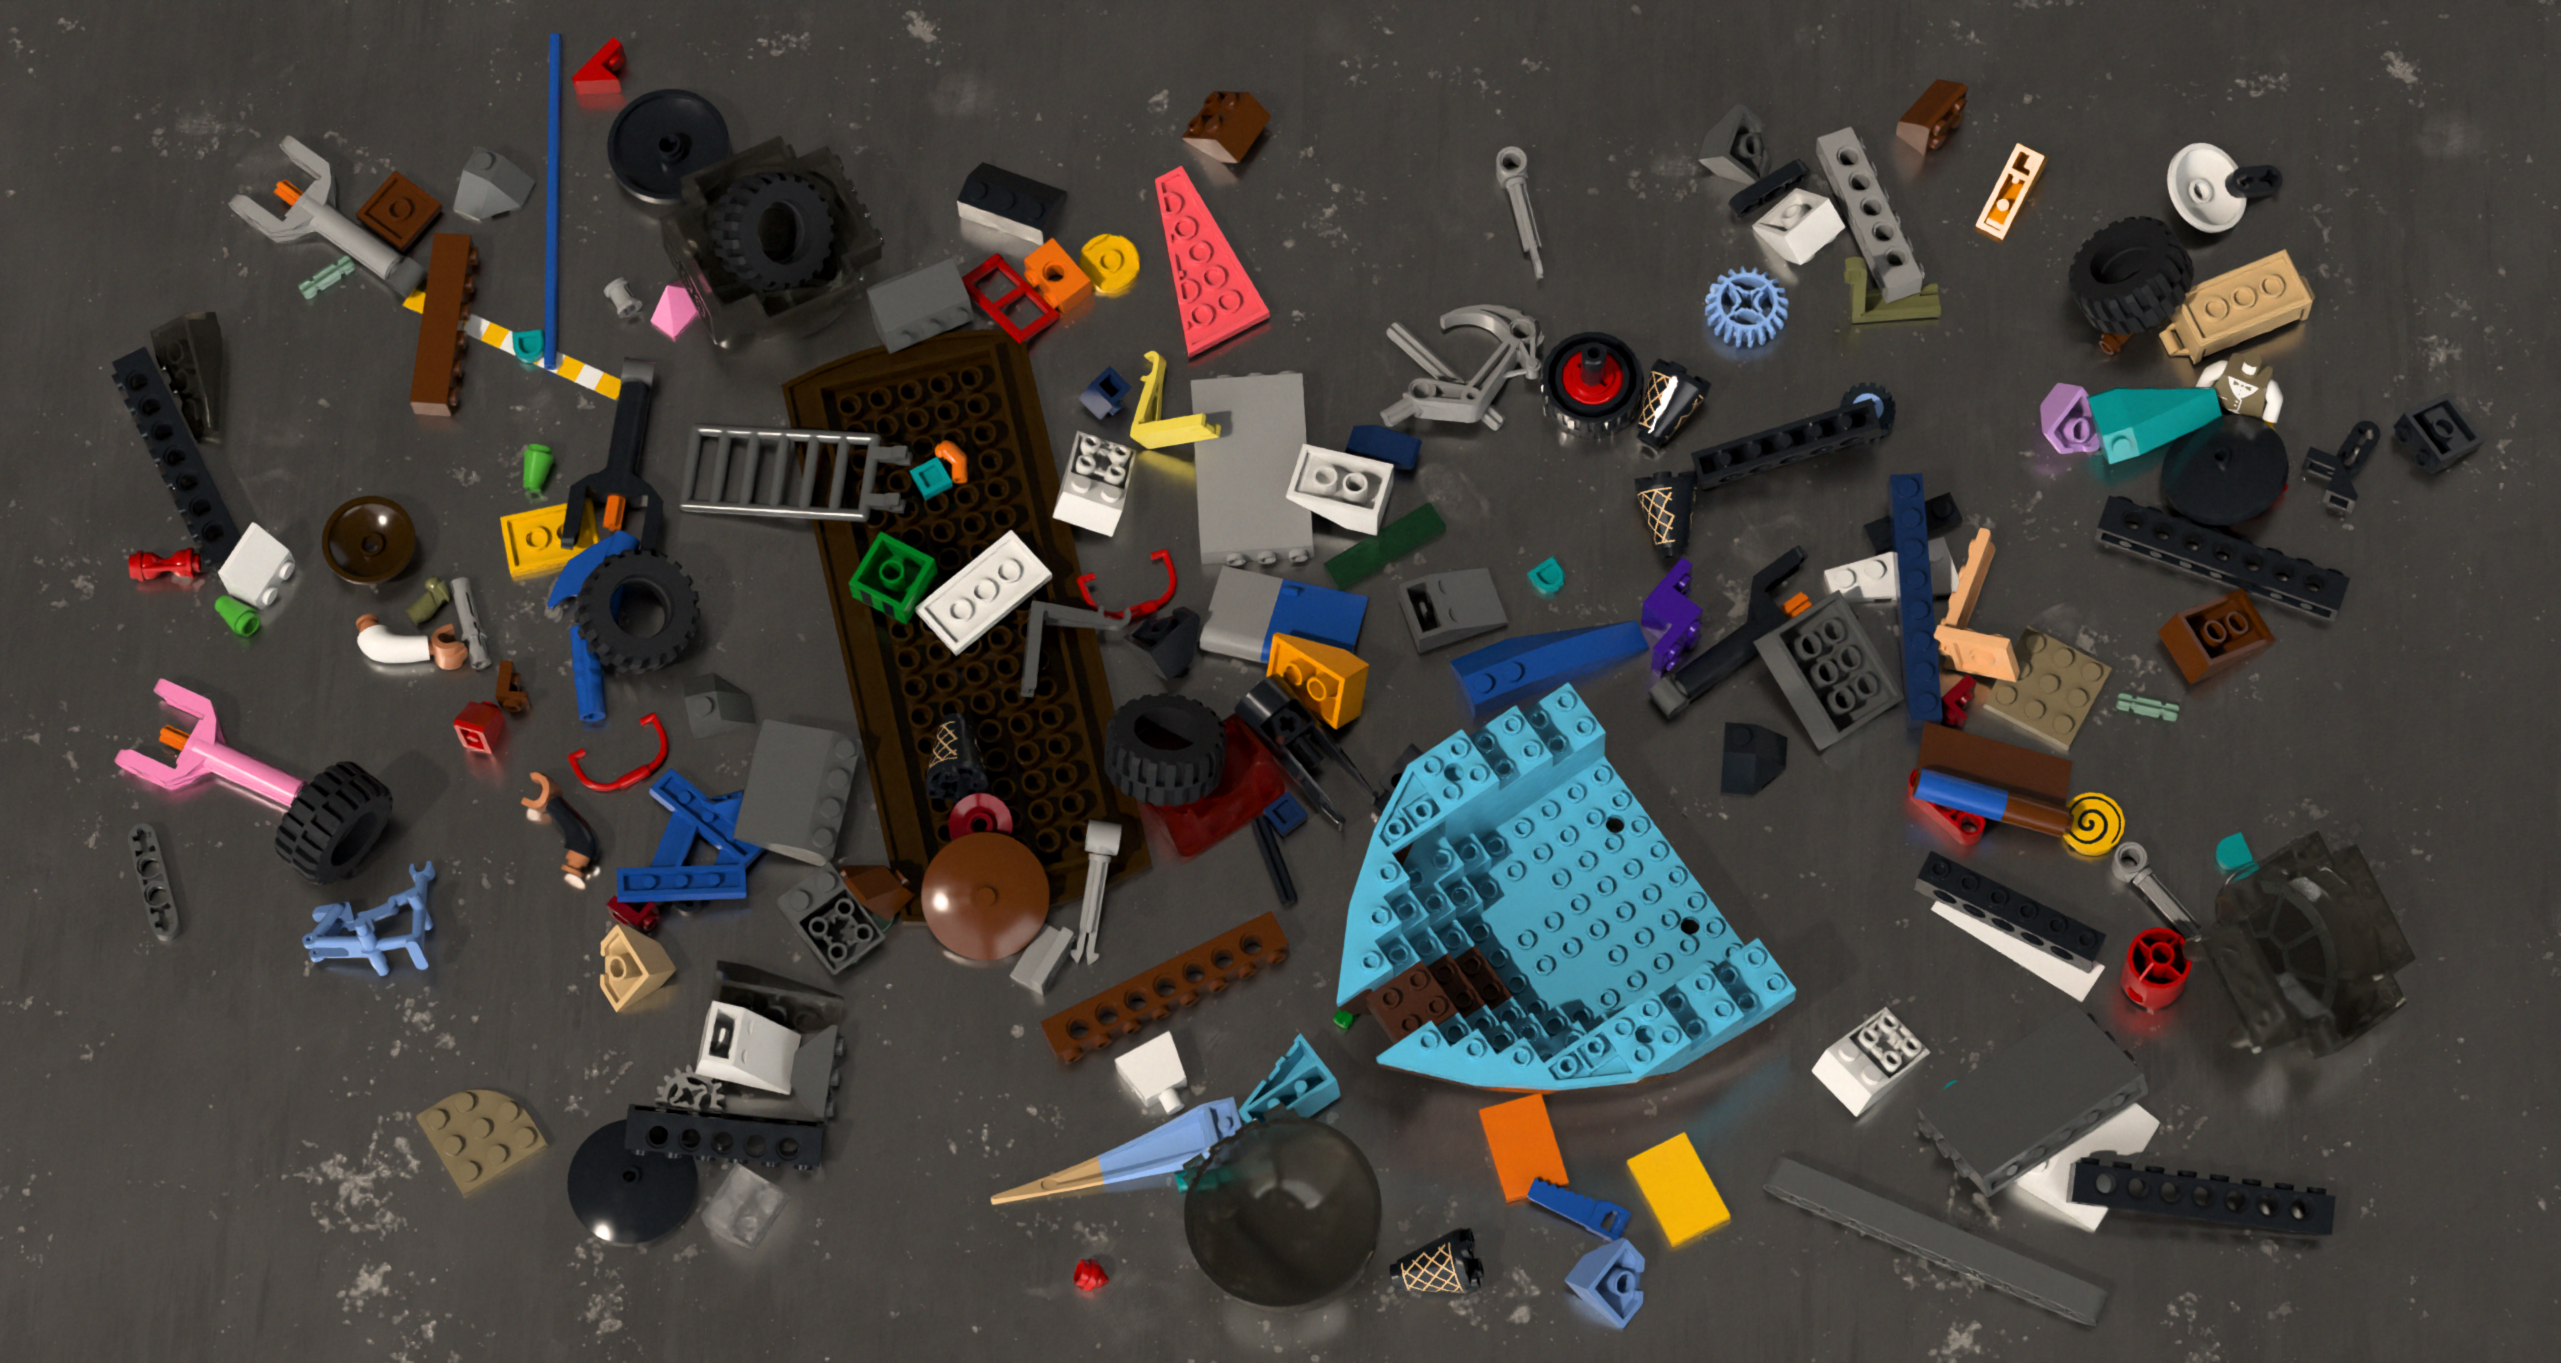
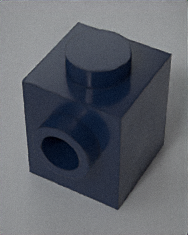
M1109 366L1087 387L1078 399L1101 420L1108 413L1114 416L1126 404L1123 398L1132 387Z

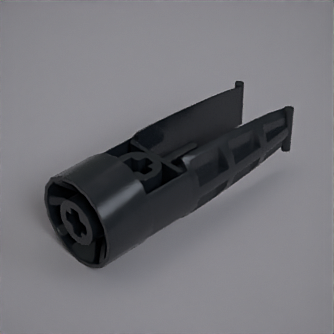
M1278 673L1267 677L1257 684L1236 705L1234 711L1290 777L1338 824V831L1342 832L1344 830L1346 819L1289 751L1292 748L1310 770L1317 767L1325 757L1307 738V735L1311 733V737L1371 805L1378 799L1379 793L1377 791L1373 792L1340 745ZM1294 707H1296V709L1308 721V724L1305 725L1303 728L1300 716L1296 712L1292 711ZM1282 724H1284V726L1286 727L1292 725V732H1290L1288 729L1282 731ZM1270 729L1272 730L1274 740L1278 744H1280L1279 749L1265 734V732H1267Z

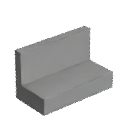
M1043 923L1040 931L1028 945L1010 977L1044 995L1069 955L1070 949L1076 944L1075 933L1064 926L1061 931H1058Z

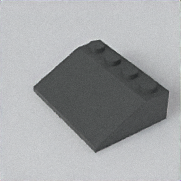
M1839 589L1753 642L1819 751L1841 740L1905 698Z
M763 719L732 838L820 867L833 859L862 740L832 730Z

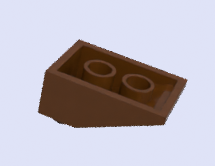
M2243 588L2176 613L2158 631L2159 636L2190 685L2223 671L2276 641Z

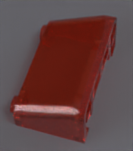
M1237 713L1222 721L1228 736L1225 771L1221 783L1211 794L1204 799L1200 797L1195 803L1188 804V802H1185L1178 807H1172L1171 804H1164L1163 807L1154 806V803L1150 802L1144 804L1172 846L1183 857H1191L1261 814L1263 809L1285 793V784L1272 754Z

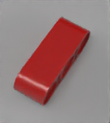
M1914 769L1909 776L1907 795L1910 800L1960 844L1965 846L1977 844L1983 835L1984 817L1957 809L1943 811L1939 808L1938 804L1913 798L1912 792L1916 769ZM1972 823L1978 830L1967 832L1961 825Z

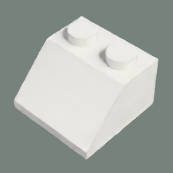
M1795 188L1753 224L1752 227L1783 259L1802 265L1810 261L1815 256V253L1825 244L1835 240L1837 234L1845 228V225L1829 198Z
M252 522L218 574L230 596L262 612L265 606L270 605L276 598L277 588L283 579L287 580L292 574L295 560L290 550L259 525Z

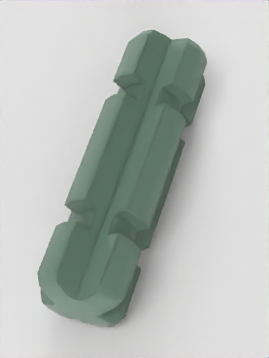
M345 254L336 260V264L330 263L313 274V279L309 280L307 278L301 282L298 288L306 299H310L318 294L317 290L323 291L340 280L343 273L347 275L355 270L356 267L352 259Z
M2120 691L2118 694L2116 708L2119 710L2129 711V709H2133V713L2156 718L2161 715L2163 719L2176 721L2180 707L2176 702L2167 701V703H2162V699L2137 694V697L2132 696L2133 693Z

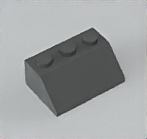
M951 254L866 288L876 332L889 354L974 320L970 298Z

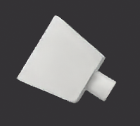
M1169 1031L1115 1059L1118 1073L1146 1107H1151L1161 1102L1167 1114L1171 1115L1180 1111L1185 1106L1178 1092L1187 1087V1080Z

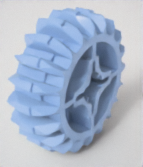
M1742 266L1739 274L1730 269L1728 271V278L1720 274L1717 279L1718 284H1711V293L1706 295L1705 302L1708 304L1705 306V314L1710 316L1708 318V325L1716 326L1714 328L1716 336L1725 333V343L1735 339V345L1738 348L1742 341H1746L1748 347L1751 348L1753 347L1754 340H1757L1763 346L1766 337L1773 340L1776 337L1775 330L1781 331L1783 329V320H1786L1788 317V311L1785 309L1788 308L1789 302L1787 298H1784L1785 289L1778 288V279L1775 278L1769 281L1768 271L1758 275V269L1755 266L1752 269V273H1747L1745 267ZM1727 296L1731 299L1730 304L1733 306L1728 315L1725 314L1721 305ZM1765 299L1769 301L1772 308L1768 317L1762 314L1763 310L1760 308Z

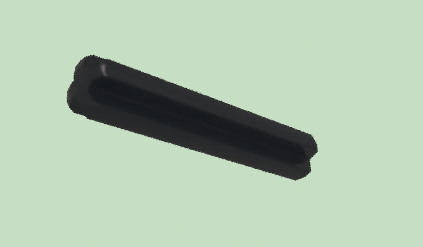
M1265 815L1256 817L1251 820V826L1281 903L1283 905L1293 903L1298 899L1297 892L1268 818Z

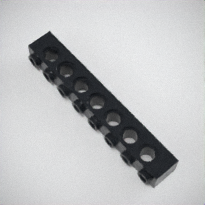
M144 346L113 361L112 364L117 373L111 376L119 392L126 390L129 398L125 399L124 402L132 417L138 414L142 423L136 426L144 442L151 440L154 448L149 450L157 467L163 464L167 473L162 475V478L169 492L176 490L179 499L174 502L182 518L187 515L189 516L192 524L188 525L187 528L195 543L201 540L205 549L200 551V554L207 568L214 566L218 574L242 537L150 354ZM148 383L144 389L135 390L139 384ZM160 408L158 413L147 415L151 409ZM173 433L169 439L160 440L164 434ZM179 458H185V461L182 464L177 466L173 465L175 460ZM192 483L198 484L194 490L185 491L188 485ZM211 509L207 515L198 516L201 510ZM224 534L219 541H210L214 535Z
M2109 495L2094 540L2236 589L2243 588L2247 593L2331 622H2335L2350 578L2344 576L2339 570L2332 568L2323 569L2314 566L2307 559H2294L2285 556L2278 549H2265L2256 546L2246 538H2233L2224 535L2217 528H2204L2195 525L2185 517L2175 518L2166 515L2156 507L2147 506L2145 508L2134 504L2131 499L2123 496L2113 497ZM2127 521H2134L2140 527L2131 529L2125 523ZM2158 531L2166 532L2170 536V538L2160 539L2156 536L2155 533ZM2195 542L2200 548L2192 550L2185 543ZM2224 552L2229 555L2230 559L2221 560L2215 553ZM2248 562L2256 563L2260 567V569L2250 570L2249 568H2247L2245 564ZM2285 573L2290 577V580L2282 581L2275 574ZM2314 583L2320 587V590L2311 591L2306 587V584Z
M2080 1157V1163H2070L2066 1203L2317 1236H2332L2336 1196L2326 1195L2327 1189L2307 1187L2306 1192L2294 1191V1185L2286 1183H2274V1188L2261 1187V1180L2242 1178V1184L2229 1182V1176L2210 1174L2209 1180L2197 1178V1172L2177 1170V1175L2164 1174L2165 1168L2145 1166L2144 1171L2132 1170L2131 1163L2116 1161L2112 1162V1167L2099 1165L2100 1159ZM2101 1174L2108 1176L2111 1181V1187L2106 1193L2101 1192L2096 1184L2097 1178ZM2134 1178L2140 1180L2143 1184V1193L2139 1197L2133 1196L2129 1191V1184ZM2165 1183L2172 1184L2176 1190V1195L2172 1201H2167L2162 1196L2161 1190ZM2198 1187L2204 1188L2208 1193V1200L2203 1206L2199 1205L2194 1199V1192ZM2231 1191L2236 1192L2240 1197V1205L2235 1210L2231 1209L2226 1202L2227 1195ZM2264 1195L2268 1196L2273 1203L2272 1210L2268 1214L2263 1213L2259 1208V1200ZM2295 1200L2301 1201L2305 1206V1213L2301 1218L2295 1217L2291 1211L2292 1203Z

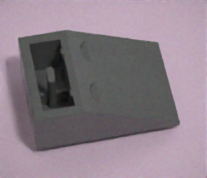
M1487 567L1429 574L1398 584V598L1419 653L1508 624Z
M830 862L824 864L777 898V906L833 976L886 939L858 899L844 884L842 878Z

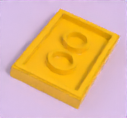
M592 498L585 499L579 539L573 550L560 548L567 503L500 517L511 577L564 567L570 559L588 547L600 542L593 501H591Z
M1685 1132L1627 1160L1630 1171L1672 1248L1730 1219L1731 1216Z

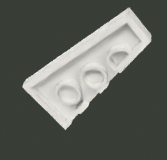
M1940 537L1928 541L1933 598L1951 595L1953 591L1957 590L1959 585V577L1945 538ZM1893 552L1824 571V578L1830 594L1839 589L1847 603L1872 602L1875 599L1891 598V601L1896 600Z

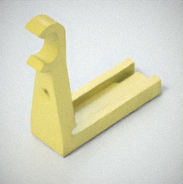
M1155 351L1144 354L1143 356L1153 363V369L1148 376L1143 375L1140 378L1145 385L1132 423L1130 437L1147 449L1219 438L1221 426L1219 424L1210 425L1205 423L1206 415L1203 413L1161 420L1166 360Z

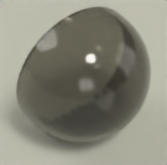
M1280 1102L1262 1114L1267 1122L1260 1123L1258 1118H1255L1236 1130L1235 1135L1231 1137L1228 1135L1209 1147L1207 1151L1210 1156L1207 1159L1200 1153L1182 1164L1187 1174L1182 1179L1188 1187L1184 1204V1223L1187 1240L1194 1258L1207 1278L1222 1293L1241 1305L1258 1311L1274 1314H1297L1312 1311L1331 1303L1349 1291L1360 1280L1374 1258L1380 1242L1383 1227V1204L1373 1168L1360 1148L1350 1138L1330 1125L1314 1119L1300 1117L1294 1107L1287 1110L1285 1105Z

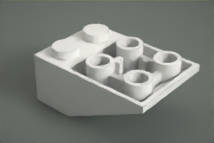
M1077 431L1057 497L1053 518L1112 537L1123 511L1137 450Z
M712 1001L706 1015L695 1074L790 1095V1079L794 1054L799 1049L801 1035L746 1008Z
M1885 1007L1827 1048L1812 1069V1072L1857 1117L1880 1100L1929 1056L1931 1052Z

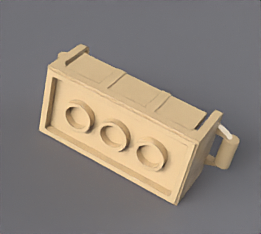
M2286 249L2192 286L2190 292L2185 293L2186 300L2181 306L2178 305L2175 308V313L2170 317L2172 323L2159 336L2170 357L2189 355L2193 363L2196 364L2201 361L2202 355L2205 357L2227 347H2232L2242 341L2265 332L2267 333L2297 319L2300 321L2307 319L2316 296L2304 275L2299 276ZM2176 329L2185 349L2180 350L2171 332L2172 330Z

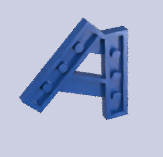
M669 769L650 787V795L673 813L650 867L616 868L618 903L746 898L745 869L766 849L732 838L735 825L703 807L701 800L709 797L674 769ZM696 833H699L720 850L714 865L683 866Z

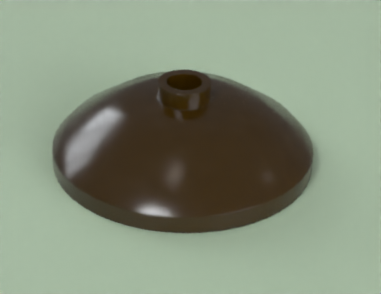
M363 496L344 503L330 516L322 534V550L330 568L342 579L359 585L379 584L398 575L411 560L416 546V532L408 513L396 502L380 496ZM371 545H377V546H378L375 551H373V552H369V551H368V548H369Z

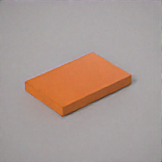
M1533 1094L1479 1110V1116L1506 1203L1527 1198L1528 1191L1535 1178L1539 1182L1546 1181L1549 1186L1555 1184L1557 1189L1569 1186L1568 1177L1542 1094Z

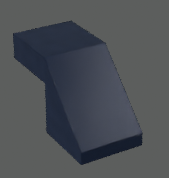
M1360 425L1353 427L1345 453L1363 458H1375L1378 461L1393 464L1394 470L1413 469L1422 441L1379 425Z

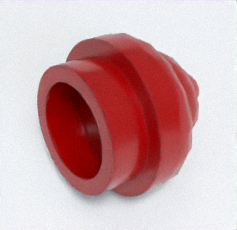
M1090 1258L1079 1261L1074 1272L1073 1282L1079 1285L1081 1290L1090 1292L1096 1287L1099 1288L1104 1283H1108L1109 1278L1097 1260Z

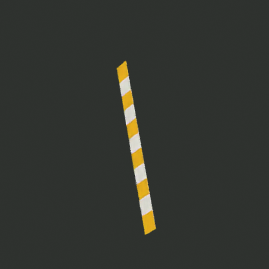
M416 289L409 298H406L403 306L423 314L425 293ZM471 314L469 321H465L464 331L468 335L516 356L512 333L514 332L474 314ZM556 351V369L549 371L612 399H617L621 379ZM544 355L533 364L544 368Z

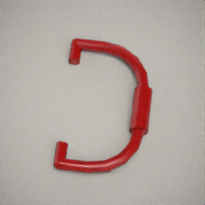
M1167 549L1152 552L1150 557L1152 561L1163 557L1170 578L1168 590L1161 598L1155 601L1152 599L1128 607L1131 611V619L1156 612L1157 608L1166 604L1175 593L1178 581L1177 574ZM1092 572L1078 577L1077 583L1089 608L1097 612L1100 606L1095 603L1086 585V582L1095 580V575ZM1105 610L1103 614L1105 618L1111 620L1124 619L1122 616L1124 611L1111 612Z
M653 712L639 719L642 726L652 722L659 734L661 741L660 751L654 761L647 766L644 764L617 778L618 781L597 783L587 777L577 759L586 755L584 749L581 748L568 755V761L576 776L584 785L596 791H612L618 788L623 790L650 776V773L659 767L666 757L669 743L665 728L657 714Z

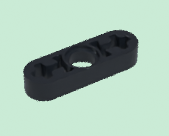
M1802 158L1796 159L1737 193L1731 198L1728 205L1737 218H1742L1803 183L1811 175V170Z

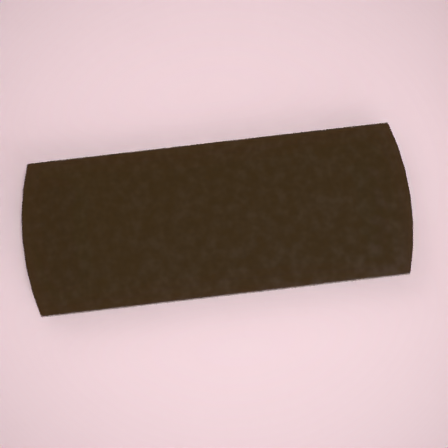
M981 329L940 333L889 354L885 345L862 350L816 367L782 384L791 428L877 433L881 436V447L907 446L908 452L913 454L911 466L878 462L873 494L900 493L901 499L906 501L904 513L871 509L869 520L866 522L812 519L890 869L894 872L897 869L901 870L911 881L908 887L915 894L900 909L903 926H928L921 902L922 883L933 858L943 847L952 842L949 833V817L956 804L954 801L928 797L925 783L939 726L942 723L943 717L952 713L966 716L967 721L971 725L989 777V786L984 793L997 797L1007 806L1013 823L1010 837L1029 848L1045 871L1049 885L1048 910L1084 899L1090 862L1088 858L1089 853H1093L1085 851V840L1090 819L1122 824L1117 856L1108 855L1111 857V862L1108 864L1104 891L1151 869L1152 863L1136 798L1133 796L1129 798L1121 792V788L1117 789L1110 781L1104 769L1107 724L1115 710L1095 628L1046 625V622L1043 621L1036 689H1034L1033 698L1020 696L1028 614L1031 602H1046L1090 611L1077 583V578L1082 576L1070 524L1053 518L1060 490V482L1026 342L1019 344L1006 330ZM944 440L953 441L967 455V482H952L953 486L925 500L911 477L910 470L937 457L935 455L937 444L942 443ZM794 441L803 478L808 442ZM821 443L811 502L812 507L829 506L838 448L837 443ZM851 444L841 508L858 509L868 445ZM939 458L952 480V464L947 459L941 460ZM1010 530L1019 537L1052 573L1051 580L957 656L916 613V610L906 625L853 598L849 586L850 580L880 531L935 559L938 574L921 602ZM977 819L974 827L978 831H983L986 829L987 823L984 819Z

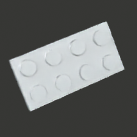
M1010 530L917 605L915 610L957 656L1051 580L1052 573L1019 537Z

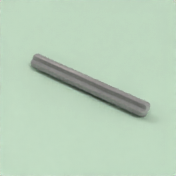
M1394 322L1387 329V336L1436 380L1449 382L1463 379L1400 322ZM1491 403L1480 418L1495 431L1505 423V416Z

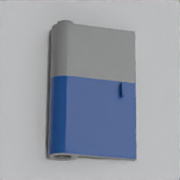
M1222 565L1204 625L1199 624L1196 642L1200 643V650L1268 664L1273 634L1279 632L1345 649L1354 655V647L1369 597Z

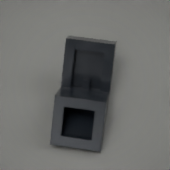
M2310 446L2302 469L2330 480L2322 502L2352 513L2358 495L2341 459Z

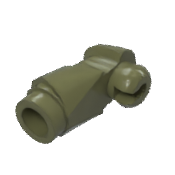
M432 576L425 582V588L428 592L406 610L407 615L415 625L425 620L428 621L445 600L448 602L450 600L449 586L446 581L441 582L438 576Z

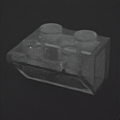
M737 1162L701 1214V1218L707 1228L734 1244L756 1251L792 1197Z

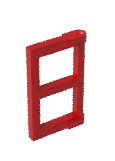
M999 253L994 254L984 263L961 277L967 293L1019 344H1022L1042 329L1047 328L1061 316ZM998 267L1018 287L992 303L973 283ZM1026 294L1045 314L1020 330L1001 310Z

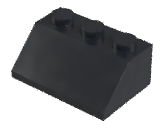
M982 162L968 175L957 199L960 217L1043 245L1046 243L1066 199L1067 191Z

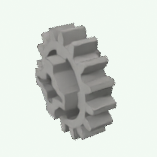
M687 1065L685 1073H681L678 1068H675V1077L671 1078L665 1075L663 1078L667 1085L665 1087L657 1086V1091L662 1096L655 1098L657 1107L704 1111L705 1106L711 1103L707 1111L724 1113L723 1108L719 1106V1104L726 1103L725 1095L719 1094L724 1090L722 1084L715 1083L716 1078L695 1074L691 1065ZM689 1082H698L701 1083V1085L697 1086ZM678 1087L675 1096L670 1098L673 1091ZM692 1096L695 1103L689 1105L686 1098ZM687 1129L689 1135L694 1136L695 1129Z

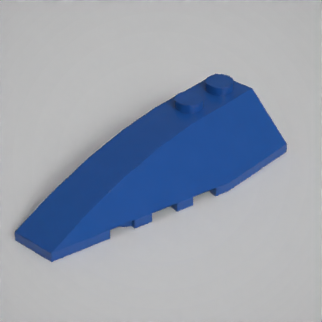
M1637 620L1508 638L1451 660L1450 665L1475 718L1649 650V647Z

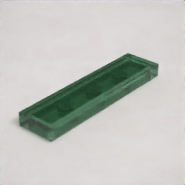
M1428 502L1378 531L1377 536L1371 535L1323 563V567L1338 590L1343 591L1446 531V525L1432 504Z

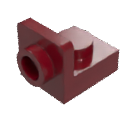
M1969 674L1964 676L1941 698L1943 720L1951 726L1955 724L1960 730L1966 725L1968 716L1959 706L1964 709L1975 698L1974 690L1977 682Z
M615 895L606 904L611 917L640 933L650 931L659 918L657 904L653 901L648 902L640 913L639 908L632 902L618 903Z

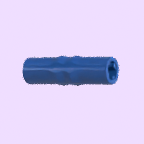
M576 625L570 628L569 631L579 718L586 722L598 721L606 716L601 662H599V654L596 651L591 655L586 649L589 643L586 638L580 639L577 632L580 625Z

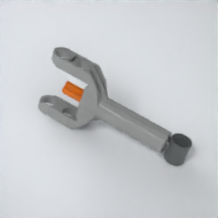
M289 135L283 139L279 146L289 156L291 162L316 180L305 192H302L286 179L277 183L274 194L292 206L284 215L286 219L282 222L246 195L236 194L228 203L231 209L275 242L296 240L311 232L320 233L387 281L396 292L405 298H409L428 276L427 272L417 262L409 257L404 259V256L336 208V181L330 163Z

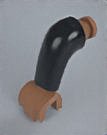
M542 772L530 773L532 781L542 785V794L535 801L523 797L521 804L536 811L546 812L564 834V848L568 849L565 857L568 862L566 865L562 864L561 869L582 878L584 875L581 872L582 868H587L590 859L597 860L599 854L598 836L578 811L562 798V789L553 778Z

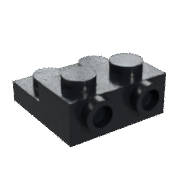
M2448 393L2405 412L2393 426L2397 440L2401 444L2408 445L2414 453L2416 465L2421 469H2426L2430 475L2451 466L2457 458L2480 448L2485 442Z

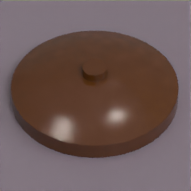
M971 833L947 844L931 861L922 883V909L932 933L951 951L975 960L1000 959L1024 948L1040 931L1049 908L1048 880L1037 857L1021 842L1000 833Z

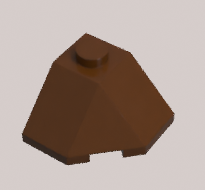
M845 865L838 870L844 877L842 879L844 884L860 903L886 921H889L915 896L908 887L911 881L899 869L894 872L885 865Z

